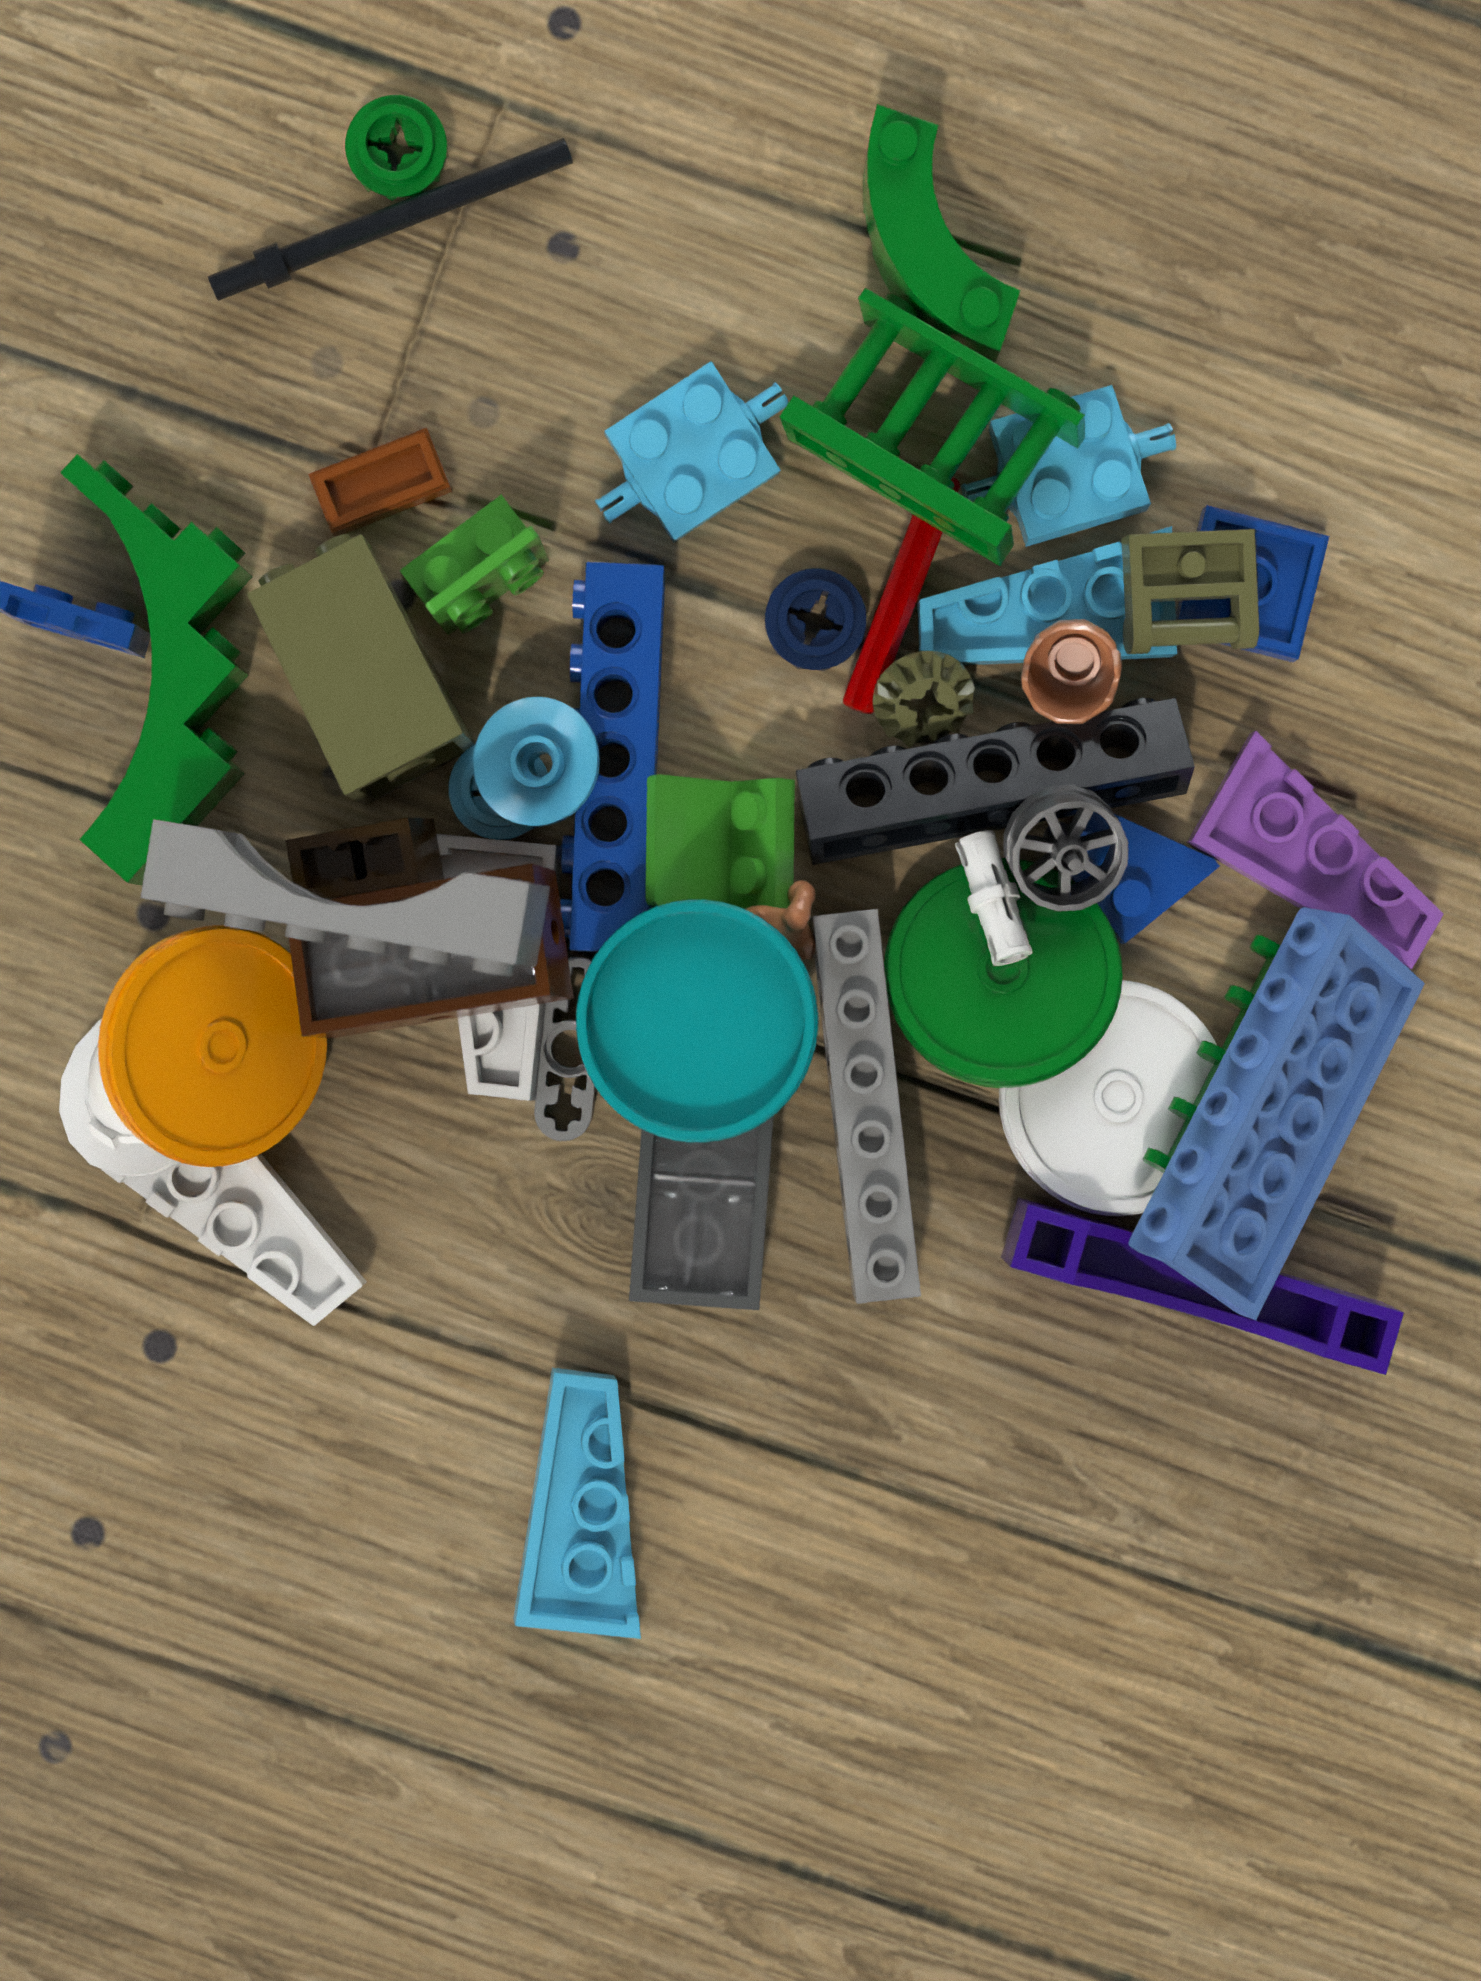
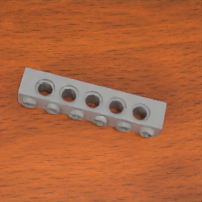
M878 909L812 916L810 924L816 945L814 960L852 1294L856 1304L921 1297Z

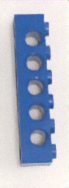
M586 562L585 580H574L573 618L584 619L583 644H571L570 682L581 683L580 708L573 709L579 712L590 725L596 737L599 750L609 744L620 745L629 752L630 762L627 769L619 776L605 777L598 773L596 784L589 798L575 812L574 836L563 835L562 873L573 874L572 899H561L560 905L565 937L570 938V950L598 952L605 941L618 928L635 916L651 909V906L646 903L647 778L650 775H657L665 599L664 565ZM614 618L626 619L635 627V635L632 641L622 648H610L600 640L601 628L607 621ZM611 681L623 682L633 691L629 706L617 713L606 712L597 705L599 690ZM607 807L621 810L627 818V827L624 834L612 842L598 840L594 837L591 828L595 814ZM605 870L620 874L624 881V893L621 899L611 906H599L592 901L589 895L591 879L597 873Z

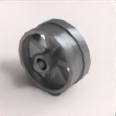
M1075 785L1050 786L1028 796L1012 813L1004 832V856L1021 891L1037 905L1058 912L1082 910L1102 901L1119 884L1128 864V840L1121 823L1109 805L1093 791ZM1078 808L1070 825L1065 822H1059L1054 812L1060 809ZM1093 812L1099 813L1110 826V829L1081 836ZM1045 817L1049 826L1044 831L1043 837L1028 835L1027 833L1041 818ZM1110 845L1101 865H1098L1088 857L1087 850ZM1021 848L1047 852L1022 872L1019 864V851ZM1057 866V887H1047L1034 883L1053 867ZM1083 870L1091 874L1088 878L1071 885V875L1079 874Z

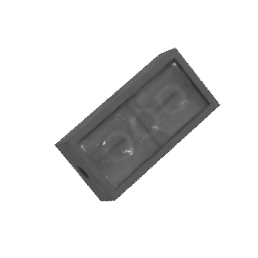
M774 1115L763 1124L741 1135L721 1141L705 1143L674 1141L641 1129L629 1301L759 1310Z

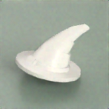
M101 1019L75 1046L61 1077L59 1113L68 1140L84 1159L95 1167L122 1177L157 1174L179 1162L160 1154L136 1138L122 1123L111 1106L103 1086L98 1060V1039Z

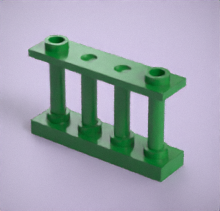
M864 288L858 297L864 324L870 327L871 330L823 402L816 400L811 406L793 395L779 416L787 438L996 565L1001 566L1014 546L1012 525L1007 522L1009 519L1006 513L1007 509L1056 436L1077 449L1085 439V415L1080 412L1079 404L1066 393L1055 388H1049L1044 392L918 319L916 310L902 298L890 293L882 298ZM896 342L925 360L876 433L869 432L866 437H863L846 427L847 420L844 415L892 343ZM949 373L979 392L931 464H922L920 469H917L899 458L901 453L897 447L945 375ZM1002 404L1033 422V424L985 497L977 496L974 502L952 490L955 485L951 479Z

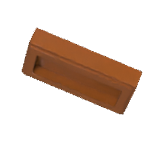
M427 428L308 474L334 537L349 533L453 492Z

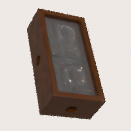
M530 863L474 873L550 886L537 966L514 965L513 976L472 970L474 957L452 953L449 965L409 959L411 946L388 942L387 954L351 949L346 947L348 935L329 931L326 933L325 943L289 937L301 1036L338 1038L573 999L556 871ZM455 877L329 900L351 906H372L401 902L437 889Z

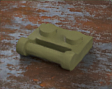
M1255 529L1129 534L1121 538L1125 601L1123 645L1127 654H1147L1150 652L1151 647L1230 643L1233 649L1254 648L1257 645L1259 638ZM1230 598L1231 601L1229 617L1152 621L1151 602Z

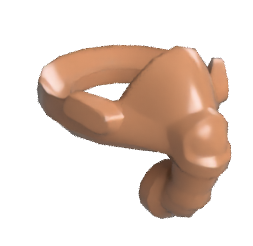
M798 880L789 887L788 899L791 904L787 909L765 905H755L745 909L776 928L790 942L802 960H812L816 950L815 937L807 922L811 916L810 911L816 893L814 887L809 882Z

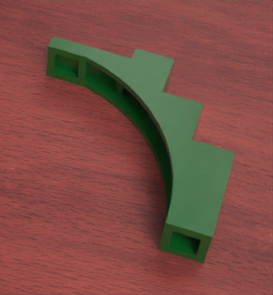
M76 454L60 473L109 517L123 541L139 579L147 609L151 637V685L147 714L138 746L127 772L110 802L79 840L124 881L143 886L153 819L197 827L245 774L231 761L238 751L210 727L202 734L199 730L249 675L234 662L242 654L236 646L214 627H211L205 635L202 632L253 576L238 564L239 560L246 553L220 529L215 527L207 536L194 523L190 522L174 540L173 538L181 529L153 503H150L144 511L135 505L126 496L134 486L103 459L94 468L79 454Z

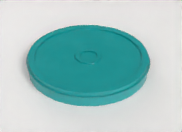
M682 900L659 905L642 912L618 928L601 946L590 963L581 984L576 1009V1033L582 1061L590 1079L601 1096L618 1114L635 1126L656 1136L674 1141L705 1143L736 1137L756 1128L775 1115L791 1099L805 1078L813 1059L818 1035V1007L814 987L806 966L790 942L771 924L750 911L724 902Z

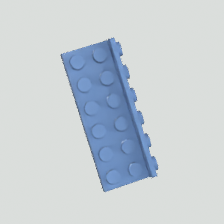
M1303 907L1297 912L1129 1239V1246L1137 1252L1164 1262L1236 1313L1253 1320L1257 1319L1425 984L1350 915Z

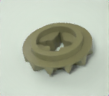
M938 651L914 652L899 658L882 673L874 689L873 709L879 724L888 738L894 736L902 740L909 748L915 743L928 742L933 744L937 739L951 732L960 733L963 720L967 715L974 714L973 692L975 687L966 668L954 657ZM933 683V693L939 705H928L924 714H920L919 718H917V711L911 700L912 698L922 699L926 691L931 689Z

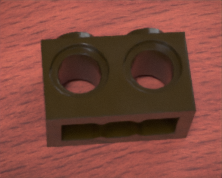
M408 817L285 840L292 882L325 899L346 897L444 879L434 818Z

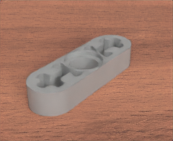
M582 957L568 958L570 976L572 977L574 967L584 968L585 976L592 961ZM571 999L545 1004L534 1116L541 1132L556 1141H570L582 1135L589 1127L594 1113L596 1087L590 1079L584 1063L577 1067H566L561 1065L553 1055L552 1048L555 1038L565 1030L576 1031V1020L555 1022L556 1008L569 1012ZM549 1072L565 1078L587 1076L586 1089L577 1085L572 1086L571 1104L576 1108L582 1109L581 1119H572L568 1129L557 1128V1118L547 1115V1105L559 1102L562 1083L548 1084Z

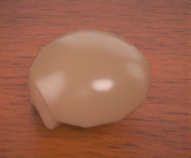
M1086 619L1058 620L1038 633L1028 648L1021 674L1022 689L1035 712L1057 724H1083L1105 711L1113 702L1122 670L1121 653L1117 650V644L1110 634Z

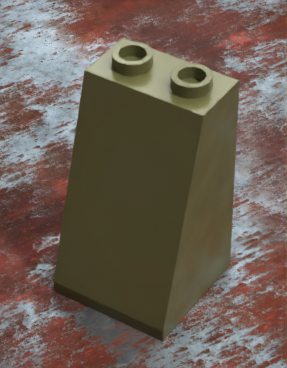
M342 534L321 544L315 550L317 557L297 568H294L293 564H285L265 573L258 580L261 587L247 593V596L344 795L366 806L460 757L467 749L475 745V742L372 546L362 534L352 539L349 534Z

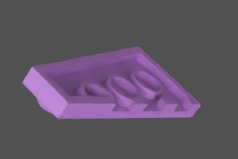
M1257 731L1250 733L1186 843L1300 909L1307 907L1350 915L1407 968L1412 969L1444 914L1386 857H1380L1358 835L1359 831L1342 814L1337 815L1312 790L1314 787L1296 769L1291 770L1270 749L1272 746Z

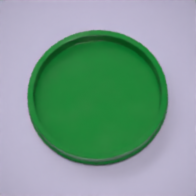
M1001 858L1009 882L1016 883L1020 898L1016 901L1033 954L1011 964L993 966L987 945L988 942L978 914L971 913L967 898L972 894L964 867L961 864L946 870L923 885L910 898L895 920L888 938L884 958L887 998L892 1013L903 1034L915 1050L929 1063L954 1078L978 1086L992 1088L1024 1087L1051 1079L1083 1059L1098 1044L1113 1020L1121 995L1123 979L1121 953L1115 932L1105 913L1097 903L1082 910L1061 912L1037 905L1021 891L1006 858ZM1019 859L1022 872L1035 863ZM1051 869L1034 883L1047 887H1057L1058 871Z

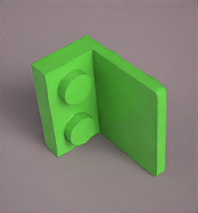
M501 494L399 571L447 635H450L458 628L462 634H465L478 627L493 613L489 605L510 590L516 596L533 586L544 575L541 566L548 562L549 559L539 535L532 526L525 527Z
M662 774L650 775L647 778L646 903L649 906H659L682 900H712L735 905L743 909L755 905L787 909L791 904L788 899V889L794 883L795 780L768 778L731 782Z

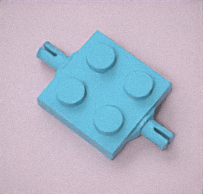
M710 361L606 429L604 435L622 462L626 480L612 491L595 500L596 505L602 512L618 500L623 499L603 512L609 524L612 523L614 519L641 503L644 508L657 516L674 543L777 476L781 470L762 441L759 425L784 409L789 403L786 395L783 394L763 407V405L781 394V387L775 382L771 387L744 403L741 398L730 391L718 370Z
M1113 385L1072 396L1071 398L1079 404L1080 412L1085 415V439L1077 449L1056 436L1009 506V509L1017 518L1025 546L1028 547L1147 511L1151 502L1141 475V459L1176 449L1175 434L1171 435L1173 431L1172 426L1167 423L1164 426L1134 434L1123 419ZM1017 413L990 421L988 430L998 458L997 473L989 478L962 484L961 488L964 497L974 502L977 496L985 497L1033 422Z

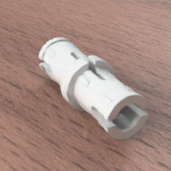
M980 831L961 838L960 842L955 843V847L959 853L972 894L967 900L971 913L978 914L981 926H983L993 966L1007 965L1027 958L1028 955L1033 954V951L1024 931L1016 904L1020 895L1016 883L1009 882L999 854L1000 851L994 831Z

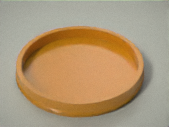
M224 925L198 927L173 934L160 940L139 955L122 974L109 996L104 1009L98 1039V1060L103 1086L111 1106L122 1123L136 1138L160 1154L184 1164L200 1167H219L241 1163L267 1151L288 1135L303 1118L318 1091L327 1054V1038L301 1036L291 953L279 943L261 933Z

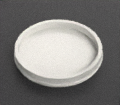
M1122 980L1121 995L1113 1020L1098 1044L1083 1059L1068 1070L1046 1081L1024 1087L999 1088V1108L1002 1126L1014 1156L1022 1168L1039 1186L1058 1200L1074 1208L1106 1216H1127L1143 1213L1163 1173L1148 1165L1142 1159L1148 1148L1159 1150L1168 1155L1185 1121L1169 1111L1168 1107L1173 1097H1179L1192 1104L1194 1103L1214 1065L1200 1057L1196 1052L1202 1041H1208L1217 1045L1214 1038L1196 1014L1173 996L1143 983Z

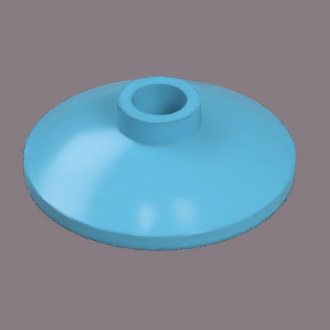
M548 697L522 698L499 709L482 728L473 753L474 779L479 793L487 805L502 818L515 824L529 827H543L558 823L579 810L594 789L600 766L599 747L588 722L569 705ZM542 754H549L552 759L551 770L544 776H537L534 771L535 760Z

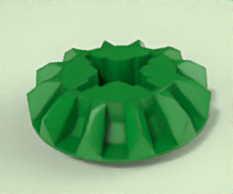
M387 95L370 101L356 113L346 133L345 152L351 171L368 192L373 191L383 195L392 202L397 197L418 195L432 182H439L445 160L449 158L446 133L436 113L420 100L405 95ZM400 125L407 146L417 151H414L413 154H403L401 163L397 164V170L394 171L388 153L378 150V148L393 145L395 136L399 133Z

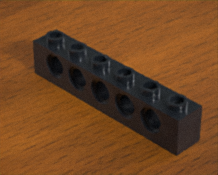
M1139 698L1124 704L1120 709L1101 712L1083 724H1057L1051 721L1031 725L1027 722H1013L1000 727L994 733L968 737L965 734H950L937 739L931 745L910 749L902 746H887L876 750L868 757L847 761L839 758H824L813 762L808 768L796 770L798 801L812 865L964 837L980 831L1005 829L1012 813L1028 796L1050 786L1075 785L1093 791L1110 808L1187 794L1195 765L1176 698L1156 701L1152 698ZM1112 746L1121 747L1128 751L1131 756L1124 759H1116L1108 756L1103 749ZM1048 758H1055L1065 762L1068 768L1061 771H1052L1043 767L1040 762ZM985 770H994L1003 774L1006 779L998 783H988L978 778L977 774ZM923 782H933L940 785L943 790L935 795H923L917 792L914 787ZM860 794H872L881 800L878 804L871 807H859L851 802L855 796ZM1078 808L1060 809L1054 813L1057 819L1074 816ZM1045 817L1041 818L1038 822L1046 821Z

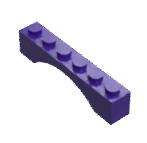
M1018 1197L1001 1255V1258L1012 1268L1067 1284L1112 1293L1177 1310L1260 1335L1328 1359L1380 1374H1387L1404 1312L1386 1303L1280 1272L1257 1319L1253 1320L1236 1313L1164 1262L1129 1246V1239L1134 1230Z

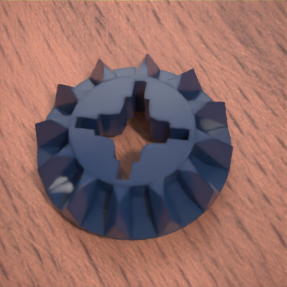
M812 568L793 573L778 584L768 600L765 612V631L775 653L797 669L824 672L847 661L853 655L864 637L866 609L862 597L849 580L836 572ZM821 595L827 597L824 605L826 608L825 619L832 622L834 627L842 629V631L820 629L816 638H812L810 645L804 644L806 639L804 634L805 623L798 620L796 615L788 612L791 610L796 613L800 611L810 613L814 605L819 603Z

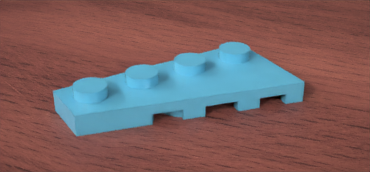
M1172 526L1150 532L1149 534L1173 533ZM1120 541L1095 548L1093 551L1036 565L1026 571L1001 578L995 577L920 599L917 603L919 651L942 652L954 657L962 665L1023 663L1026 652L1038 633L1058 620L1086 619L1106 630L1117 644V650L1121 653V659L1171 658L1177 654V646L1151 647L1150 652L1147 654L1126 653L1123 645L1125 601L1122 543ZM1175 601L1151 602L1152 621L1176 620Z
M552 1368L513 1619L515 1626L641 1639L635 1592V1568L629 1527V1502L624 1472L625 1458L618 1381L615 1375Z

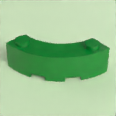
M877 104L865 159L863 213L866 217V225L873 248L872 255L881 277L891 294L902 298L916 310L918 319L995 363L1001 351L1021 290L999 281L976 265L954 240L944 222L937 203L932 176L934 142L939 125Z

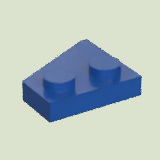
M0 581L1 613L25 625L145 659L151 637L149 632L133 624L135 613L101 602H97L95 611L72 604L74 596L53 588L35 584L34 590L31 591Z
M1093 812L1081 836L1110 829V826L1099 813ZM1114 814L1121 823L1128 840V864L1119 884L1097 904L1108 918L1117 940L1121 944H1125L1220 866L1215 859ZM1110 845L1087 850L1088 857L1098 865H1101ZM1083 870L1079 874L1071 875V880L1077 883L1088 878L1091 874Z

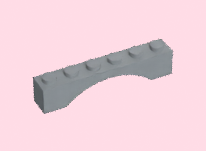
M153 819L141 898L166 902L164 915L204 921L205 910L226 913L224 926L264 932L266 920L287 924L285 937L325 943L326 933L329 931L348 935L346 947L351 949L387 954L388 942L411 946L409 959L449 965L452 953L474 957L472 967L474 971L513 976L514 965L537 966L550 886L464 872L437 889L401 902L372 906H351L322 898L289 881L259 855L243 834Z

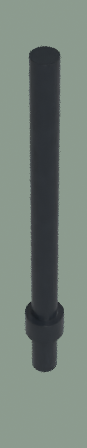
M562 138L279 248L277 242L253 251L255 258L209 275L208 280L218 301L263 283L266 284L268 289L292 280L290 273L573 164L565 139Z

